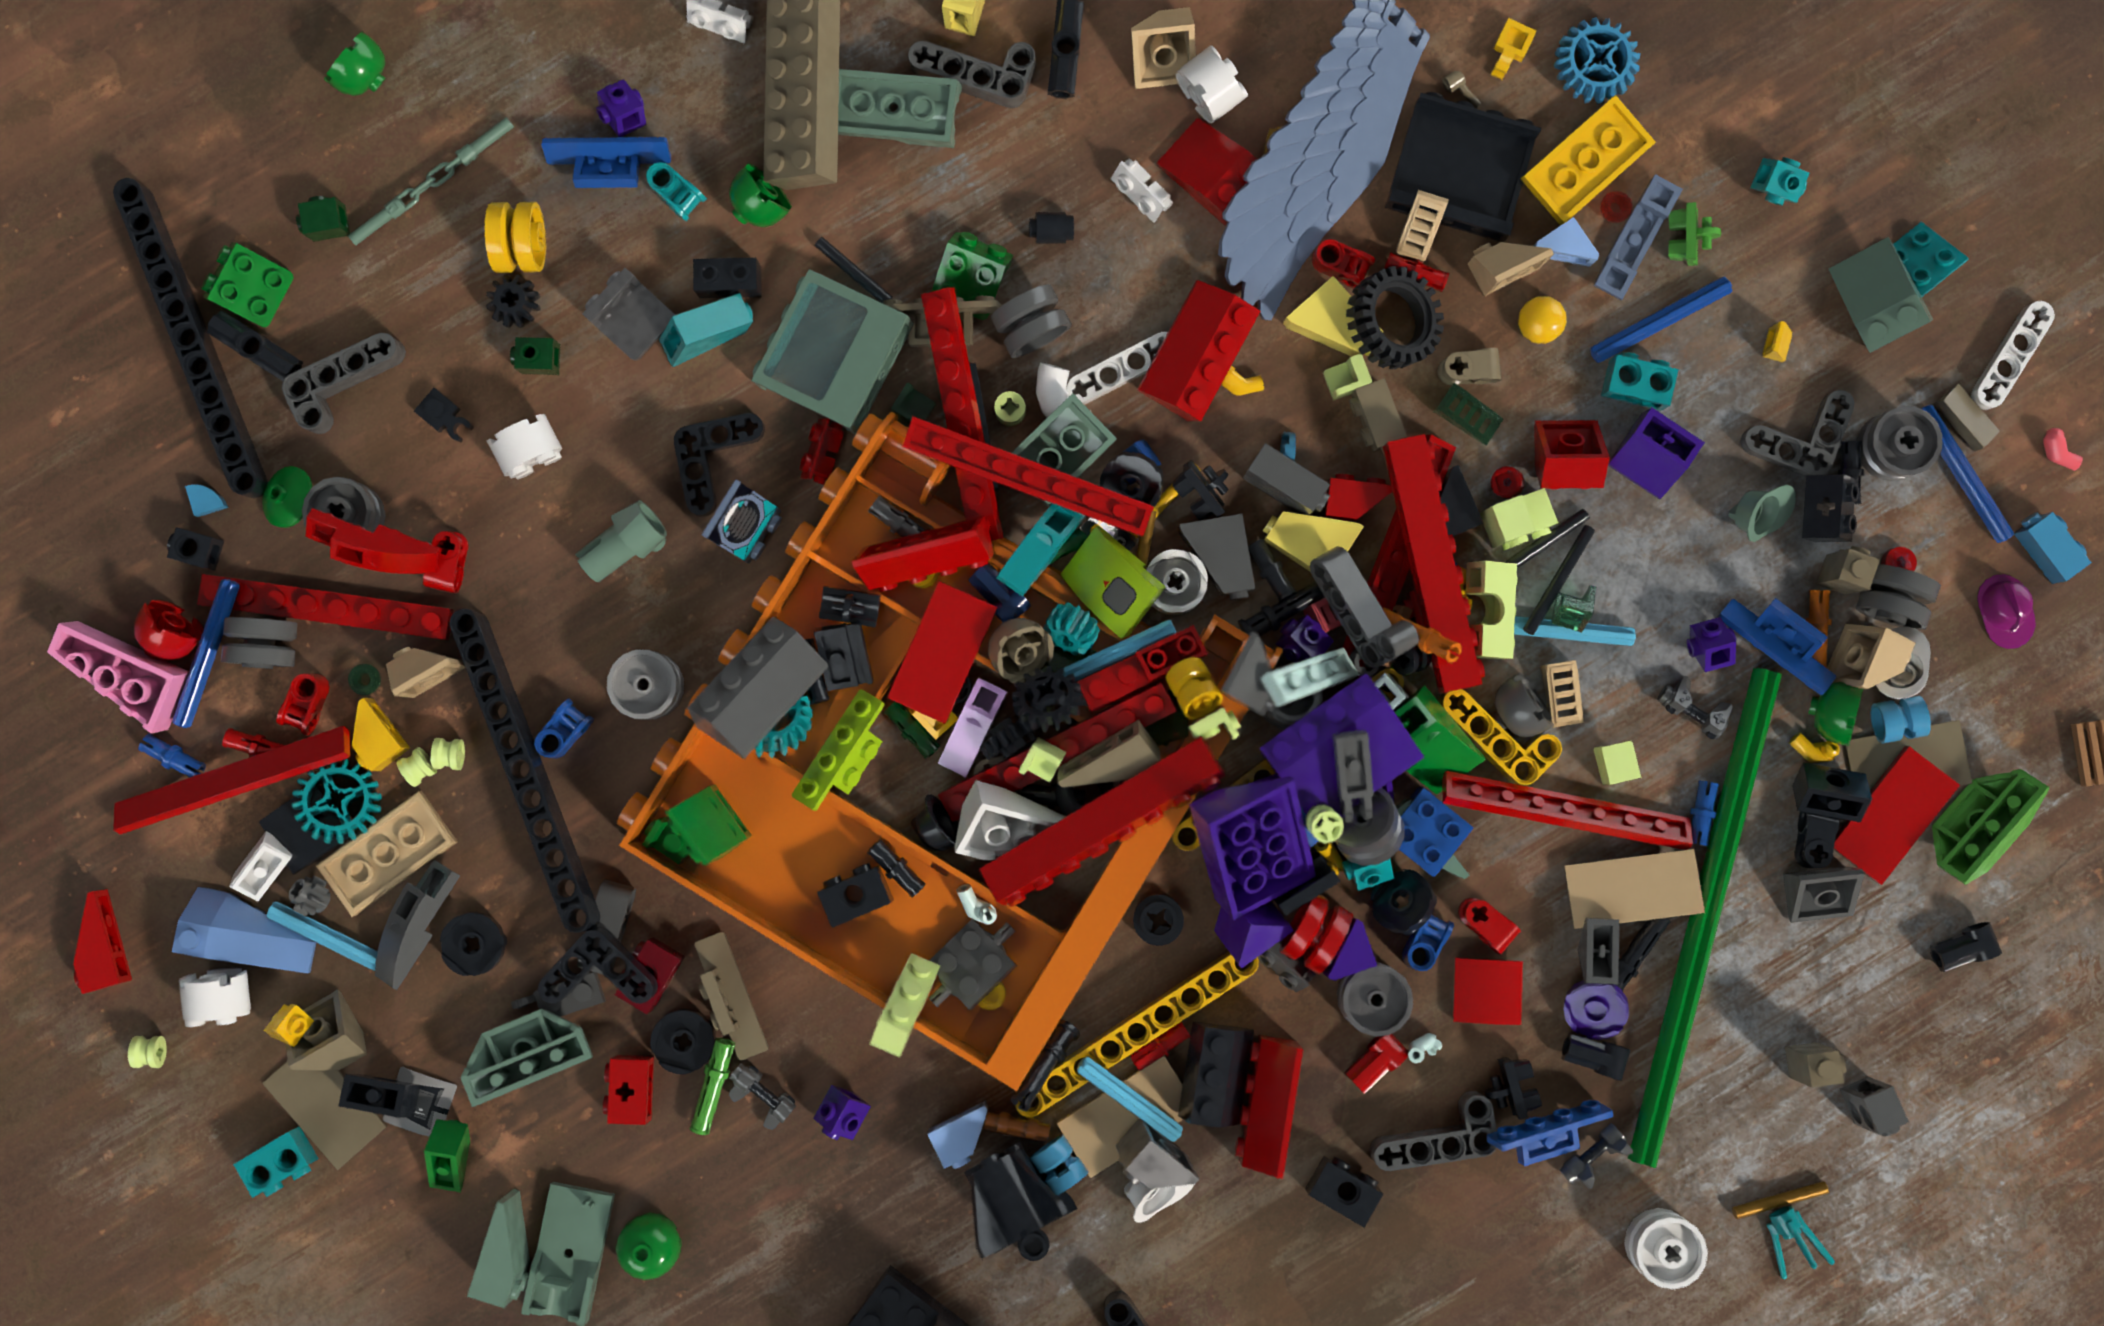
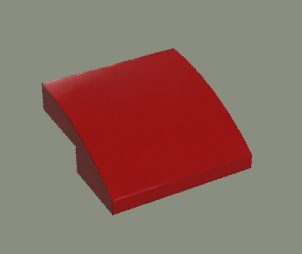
M1455 958L1453 1022L1522 1025L1523 961Z

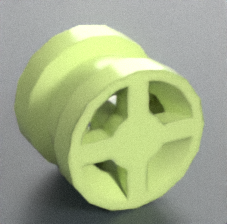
M1011 391L1004 392L995 401V414L1000 423L1005 426H1015L1023 421L1026 414V405L1020 394Z
M435 738L431 748V765L433 769H442L444 766H448L452 770H461L465 759L463 739H454L452 742H447L444 738Z
M420 747L414 749L410 757L401 758L396 762L402 776L413 787L421 784V780L424 777L433 776L437 773V769H433L431 765V758Z
M1324 804L1316 805L1307 812L1305 825L1318 841L1330 843L1340 837L1343 831V821L1330 806Z
M134 1036L128 1048V1062L132 1068H141L143 1065H149L151 1068H160L166 1058L167 1046L165 1038L163 1036H153L151 1039H146L144 1036Z

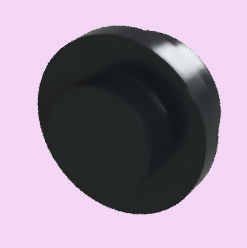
M1041 1229L1018 1241L1020 1254L1030 1261L1042 1259L1049 1251V1238Z

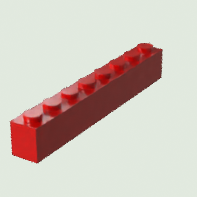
M1425 434L1389 441L1383 446V451L1423 626L1427 629L1434 628L1440 631L1441 636L1459 643L1462 648L1460 655L1449 650L1451 654L1458 657L1452 663L1431 653V662L1438 692L1441 694L1483 685L1481 678L1485 677L1482 660L1476 658L1474 649L1478 645L1475 629L1469 627L1467 616L1471 613L1467 597H1462L1460 584H1463V574L1460 566H1455L1453 553H1456V544L1453 535H1448L1445 523L1449 521V513L1446 504H1441L1438 491L1442 490L1441 478L1438 472H1434L1431 460L1435 459L1432 442L1426 440Z
M1199 737L981 867L979 870L996 903L1005 906L1009 905V907L1015 906L1026 899L1025 894L1035 888L1039 891L1050 886L1054 882L1052 878L1062 872L1069 874L1077 870L1081 866L1080 862L1090 856L1096 858L1109 850L1108 845L1118 839L1122 842L1133 837L1137 833L1135 829L1145 823L1152 825L1160 821L1165 816V811L1172 807L1178 809L1192 801L1191 796L1199 791L1207 792L1214 789L1221 783L1220 779L1225 777L1226 774L1209 744Z

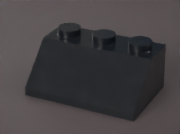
M1193 1021L1178 1117L1189 1124L1220 1128L1239 1125L1253 1041V1029Z

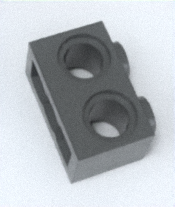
M1866 1077L1840 1089L1854 1123L1864 1129L1881 1136H1889L1900 1131V1126L1909 1123L1892 1085Z

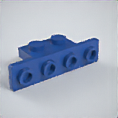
M666 137L543 138L541 143L547 164H575L573 173L575 188H638L640 164L671 163V153Z
M1775 598L1759 617L1735 599H1731L1718 615L1729 628H1732L1752 643L1754 647L1760 649L1819 695H1823L1835 680L1836 675L1812 657L1828 637Z
M1586 1100L1580 1106L1570 1109H1557L1553 1114L1542 1118L1532 1117L1525 1120V1123L1516 1126H1502L1496 1132L1486 1135L1487 1142L1501 1151L1516 1148L1518 1162L1523 1166H1528L1580 1149L1578 1128L1613 1117V1110L1597 1100Z

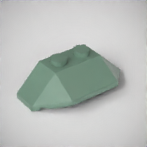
M542 1008L482 1033L460 1078L471 1106L475 1107L591 1059L593 1055L582 1027Z

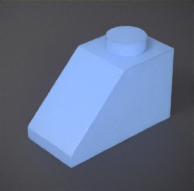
M986 1100L929 1128L927 1135L944 1169L951 1165L953 1169H957L971 1161L969 1156L974 1153L988 1111Z

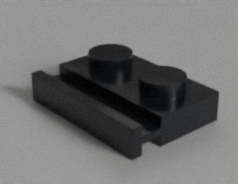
M861 621L815 628L814 636L818 653L828 664V668L823 672L827 691L856 687L864 683L873 684L874 678Z

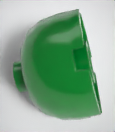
M362 31L353 39L356 44L353 47H346L324 78L333 88L351 96L362 95L369 89L376 92L386 79L381 75L386 65L385 55L381 47Z
M747 164L731 181L729 196L730 202L734 207L732 213L742 224L750 223L756 227H769L782 220L792 208L788 197L782 189L764 182V171L754 165Z
M1834 682L1823 695L1812 697L1808 714L1814 715V727L1818 734L1831 742L1849 746L1863 693L1862 688L1849 686L1844 682Z
M652 1212L645 1213L628 1221L620 1232L616 1245L617 1261L624 1272L633 1278L646 1281L659 1278L670 1271L680 1257L682 1248L681 1238H679L674 1222L664 1215Z

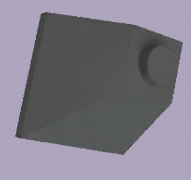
M1252 632L1221 691L1228 699L1264 716L1266 710L1271 712L1275 704L1260 678L1273 670L1265 645L1258 634Z

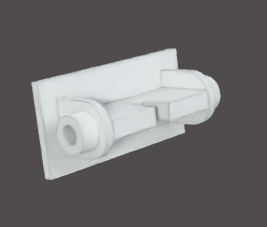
M687 0L688 23L745 44L746 27L750 28L753 22V16L749 15L747 10H742L728 4L725 11L722 12L720 11L722 8L721 1Z
M1129 158L1125 162L1121 161L1111 180L1121 192L1125 193L1137 205L1141 213L1146 215L1153 223L1156 222L1162 211H1166L1173 204V201L1170 199L1171 195L1156 181L1149 187L1145 184L1150 180L1151 175L1137 160L1133 162Z

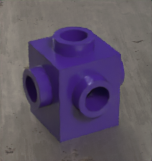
M624 79L607 85L602 90L596 92L599 106L596 107L597 114L602 123H608L618 137L625 136L646 125L643 99L636 88L631 89Z
M1306 615L1298 620L1290 619L1281 628L1280 632L1283 635L1275 644L1283 649L1282 653L1289 661L1298 663L1324 654L1334 640L1321 628V625L1316 620Z
M1721 617L1690 625V639L1686 640L1687 650L1692 658L1695 657L1704 672L1735 664L1736 636L1732 628H1727Z
M831 1085L813 1119L823 1126L821 1131L828 1137L838 1140L841 1136L853 1140L871 1106L854 1092Z

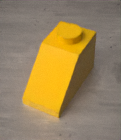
M362 698L358 701L352 747L357 753L355 759L365 770L382 771L411 748L373 698Z

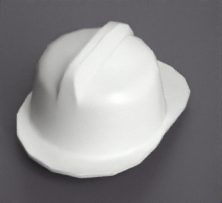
M1905 626L1894 628L1892 631L1915 642L1911 659L1903 673L1876 685L1881 693L1896 699L1909 698L1918 694L1925 687L1929 676L1930 643L1923 633L1915 628Z
M1130 1181L1125 1185L1124 1191L1135 1207L1133 1214L1135 1222L1141 1223L1183 1198L1191 1191L1195 1184L1149 1189L1141 1182L1136 1185Z

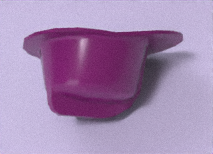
M2005 574L1994 575L1985 580L1979 587L1977 600L1990 640L1997 646L2006 649L2019 648L2025 645L2033 636L2036 627L2031 593L2019 580Z

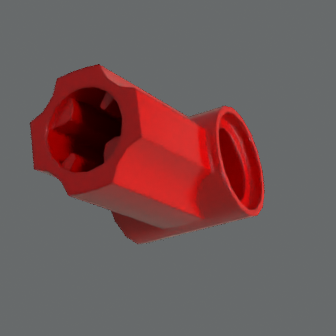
M1393 1034L1376 1036L1369 1043L1368 1050L1344 1072L1364 1094L1388 1071L1395 1070L1408 1058V1049Z

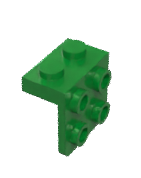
M956 232L947 242L931 292L952 287L955 289L956 297H961L964 301H975L977 296H992L995 300L1003 275L1010 267L1014 255L1008 253L1007 249L1001 245H988L979 241L971 233ZM990 313L973 314V317L986 320Z
M231 242L229 247L223 245L216 258V262L220 264L215 274L209 273L201 286V289L205 291L202 297L261 327L269 326L293 281V273L238 243Z

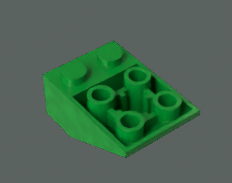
M1425 685L1394 710L1424 756L1422 760L1406 771L1436 795L1442 792V777L1446 771L1467 774L1486 759Z
M716 785L705 788L665 812L670 818L667 820V823L671 830L678 837L682 835L689 844L686 847L689 855L696 863L701 861L704 866L723 858L752 836Z

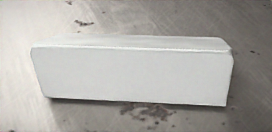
M266 831L235 871L229 887L259 901L292 858V854L271 833Z

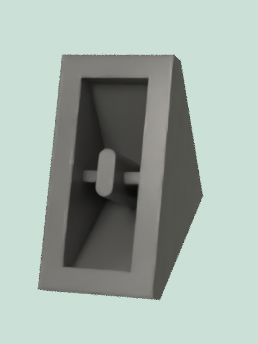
M1586 918L1577 949L1584 982L1618 984L1619 920Z

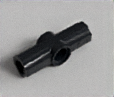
M1057 0L1048 95L1059 99L1075 97L1084 2L1078 0ZM1062 44H1069L1074 50L1064 54L1058 50V47Z
M223 310L213 315L208 323L207 333L281 381H284L288 375L302 368L303 361ZM259 341L260 347L258 351L251 354L252 344Z

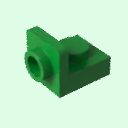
M668 816L658 820L654 819L644 832L646 839L642 845L647 849L655 848L678 865L683 864L689 854L686 849L689 844L682 835L678 837L671 830L667 823V820L670 819Z

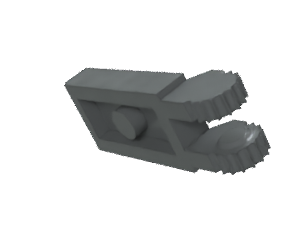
M1362 729L1332 734L1342 819L1345 823L1353 821L1351 799L1359 798L1360 812L1363 818L1371 819L1373 815L1371 796L1374 793L1368 732Z
M592 972L566 998L558 1003H547L540 997L537 990L533 995L512 1001L511 1005L513 1009H520L537 1001L539 1009L544 1008L561 1017L603 1003L606 1000L596 972ZM561 983L552 985L550 991L553 994L558 992L557 989Z

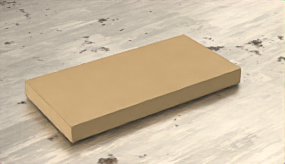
M418 791L379 819L375 824L368 827L366 834L361 832L357 835V840H350L315 866L351 917H354L458 841L424 793Z
M1694 849L1564 866L1574 929L1583 928L1586 918L1619 920V923L1705 913Z
M1165 1055L1143 1070H1138L1122 1080V1082L1177 1123L1183 1120L1178 1117L1183 1084ZM1103 1092L1057 1121V1125L1072 1146L1076 1156L1081 1159L1089 1171V1177L1092 1178L1119 1161L1120 1156L1116 1144L1139 1118Z

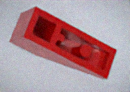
M108 889L87 893L73 963L75 968L74 981L77 987L80 988L81 994L98 991L132 980Z

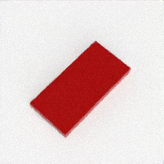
M939 581L887 698L946 724L998 607Z
M1905 746L1870 790L1872 801L1862 821L1847 820L1838 831L1835 838L1834 851L1856 868L1863 869L1868 877L1877 884L1882 885L1955 793L1960 784L1913 748Z

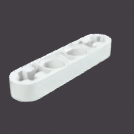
M2036 301L2025 306L2018 315L1972 390L1971 398L1982 410H1989L2001 405L2053 323L2055 314L2049 303ZM2039 310L2041 312L2039 318L2042 320L2033 324L2031 329L2027 328L2026 326L2031 325L2035 319L2033 312ZM2017 334L2025 336L2028 341L2025 351L2018 350L2014 345V338ZM2001 360L2007 361L2012 367L2009 377H2004L1998 372L1997 366ZM1994 383L2000 384L1995 386L1990 394L1994 399L1986 401V394L1983 391L1990 389Z
M1168 332L1157 333L1075 375L1067 384L1068 395L1070 396L1075 391L1076 383L1080 382L1082 386L1091 383V378L1088 376L1094 374L1095 382L1101 390L1095 391V386L1093 385L1086 390V397L1082 398L1080 394H1076L1075 396L1083 404H1087L1144 375L1152 363L1150 355L1144 347L1149 346L1150 352L1157 349L1159 340L1164 341ZM1139 353L1145 358V365L1141 369L1130 368L1127 359L1131 354ZM1106 367L1115 369L1118 375L1116 381L1111 384L1102 382L1099 376L1102 369Z

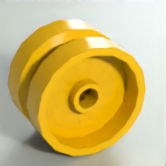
M491 202L488 204L485 215V244L490 266L495 273H512L517 265L523 272H541L543 270L546 257V234L542 211L537 202H519L514 209L508 202Z

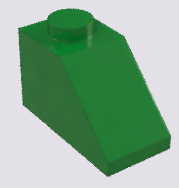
M436 1119L424 1149L430 1188L461 1192L470 1147L468 1124L457 1120Z

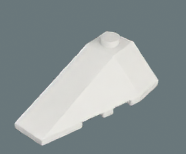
M976 780L962 805L954 848L955 853L981 860H995V856H1002L1064 819L1065 816L1010 790Z

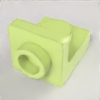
M1223 707L1188 726V729L1193 738L1201 735L1206 740L1219 733L1218 725L1223 724L1230 738L1235 739L1239 737L1237 729L1241 726L1232 710L1226 712Z

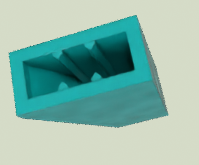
M739 293L672 316L659 341L672 367L746 333L753 323V313L749 304L743 301Z

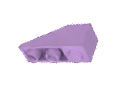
M978 677L938 764L967 777L980 751V746L984 743L988 731L991 729L1008 694L1007 691Z

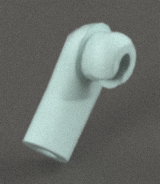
M964 884L957 888L956 892L969 918L987 925L995 922L997 918L995 907L986 901L976 898L971 885Z
M1426 1033L1409 1044L1408 1057L1413 1063H1420L1424 1059L1425 1051L1429 1055H1436V1051H1440L1442 1048V1043L1436 1039V1035Z

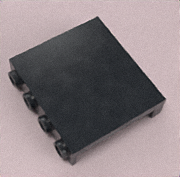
M1435 92L1420 93L1413 109L1384 208L1408 215L1418 190L1449 199L1440 222L1441 225L1495 241L1505 242L1511 235L1514 223L1511 222L1523 184L1521 178L1526 174L1535 140L1542 128L1534 126V123L1527 119L1513 120L1506 118L1503 113L1496 110H1486L1485 112L1475 109L1474 105L1469 102L1457 101L1455 103L1445 100L1442 95ZM1420 205L1419 207L1420 209H1424L1433 213L1437 212V210Z

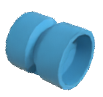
M1921 696L1900 699L1899 704L1889 700L1873 703L1871 706L1872 728L1877 740L1882 744L1900 741L1903 735L1908 739H1913L1930 734V714L1927 704Z
M1064 1134L1041 1147L1030 1157L1038 1172L1047 1175L1045 1182L1056 1195L1065 1192L1089 1173L1081 1159L1071 1155L1073 1148ZM1064 1162L1067 1167L1058 1173L1055 1167Z

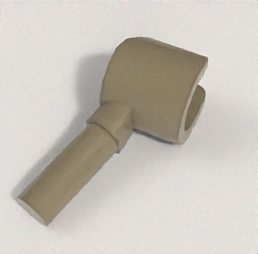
M1454 71L1442 79V83L1449 93L1459 89L1461 94L1475 108L1481 104L1477 97L1468 89L1469 87L1466 85V79L1462 72Z

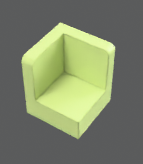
M1361 353L1350 357L1347 362L1326 369L1323 372L1333 401L1352 394L1359 387L1373 383Z
M1038 737L1018 772L1024 775L1028 770L1050 782L1066 752Z
M1632 741L1594 748L1602 785H1612L1641 778Z

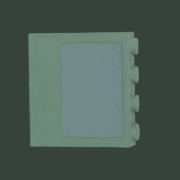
M809 269L807 274L798 281L796 295L792 303L784 308L781 316L782 322L777 332H773L767 342L768 349L763 359L756 363L751 381L765 391L766 389L771 390L841 424L846 430L856 434L867 417L914 323L908 315Z

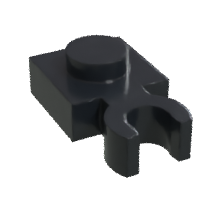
M434 387L414 410L417 415L441 433L447 427L449 436L458 442L463 441L457 434V428L460 425H464L470 430L474 428L473 424L467 419L456 417V414L461 409Z

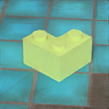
M1545 488L1493 505L1480 513L1492 548L1502 545L1504 551L1529 541L1527 535L1531 534L1534 540L1550 534L1551 530L1549 527L1558 524Z

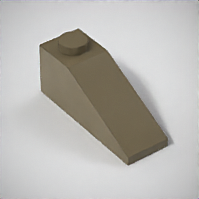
M1137 720L1058 767V784L1061 787L1129 780L1160 761V748L1141 722Z

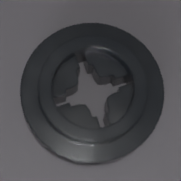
M1157 894L1149 896L1139 903L1134 912L1133 924L1136 933L1143 941L1151 945L1162 946L1173 942L1180 935L1184 925V916L1176 901L1168 896ZM1163 908H1166L1163 918L1171 925L1170 928L1166 925H1159L1152 933L1153 921L1146 913L1157 915Z

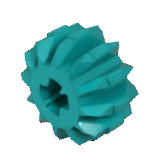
M1068 602L1065 605L1058 604L1052 609L1043 628L1052 637L1055 647L1059 646L1063 649V652L1070 651L1076 656L1079 653L1086 654L1091 649L1100 631V628L1097 626L1098 621L1090 617L1089 611L1082 610L1080 605L1074 607Z

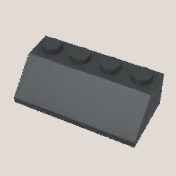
M773 616L687 708L698 729L745 759L828 668V664L796 630Z

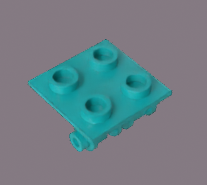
M1922 221L1893 244L1921 297L1969 260L1966 255Z

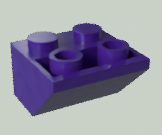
M1651 407L1641 413L1610 459L1608 466L1660 500L1688 469L1705 442Z

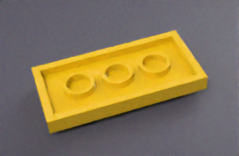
M1615 95L1527 172L1521 180L1561 226L1654 145L1656 141Z

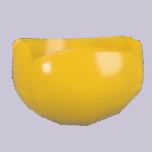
M1538 296L1529 300L1519 312L1518 326L1522 335L1532 343L1546 344L1552 342L1563 333L1567 324L1566 311L1562 304L1549 296Z

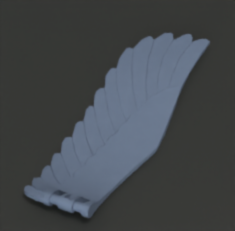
M1352 0L1354 8L1343 18L1342 26L1344 28L1330 39L1333 48L1320 56L1314 66L1318 74L1302 87L1300 92L1302 100L1292 107L1286 115L1285 120L1288 123L1269 137L1266 145L1268 152L1251 163L1243 175L1247 183L1232 197L1222 214L1223 219L1228 223L1219 240L1218 255L1220 257H1228L1225 270L1226 281L1231 286H1235L1242 281L1241 299L1252 306L1258 300V310L1261 311L1260 317L1263 320H1272L1303 263L1324 235L1367 188L1385 163L1412 76L1421 54L1430 39V34L1424 28L1419 29L1415 25L1416 20L1403 7L1398 8L1395 5L1396 0Z

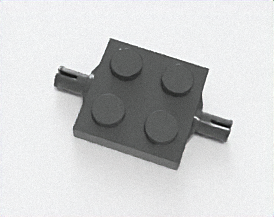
M972 918L929 960L940 965L937 975L942 984L928 997L936 1007H939L951 994L958 997L969 1010H972L1017 967L1014 961L1007 955L1002 945L1016 932L1015 929L1006 922L993 935L985 931Z

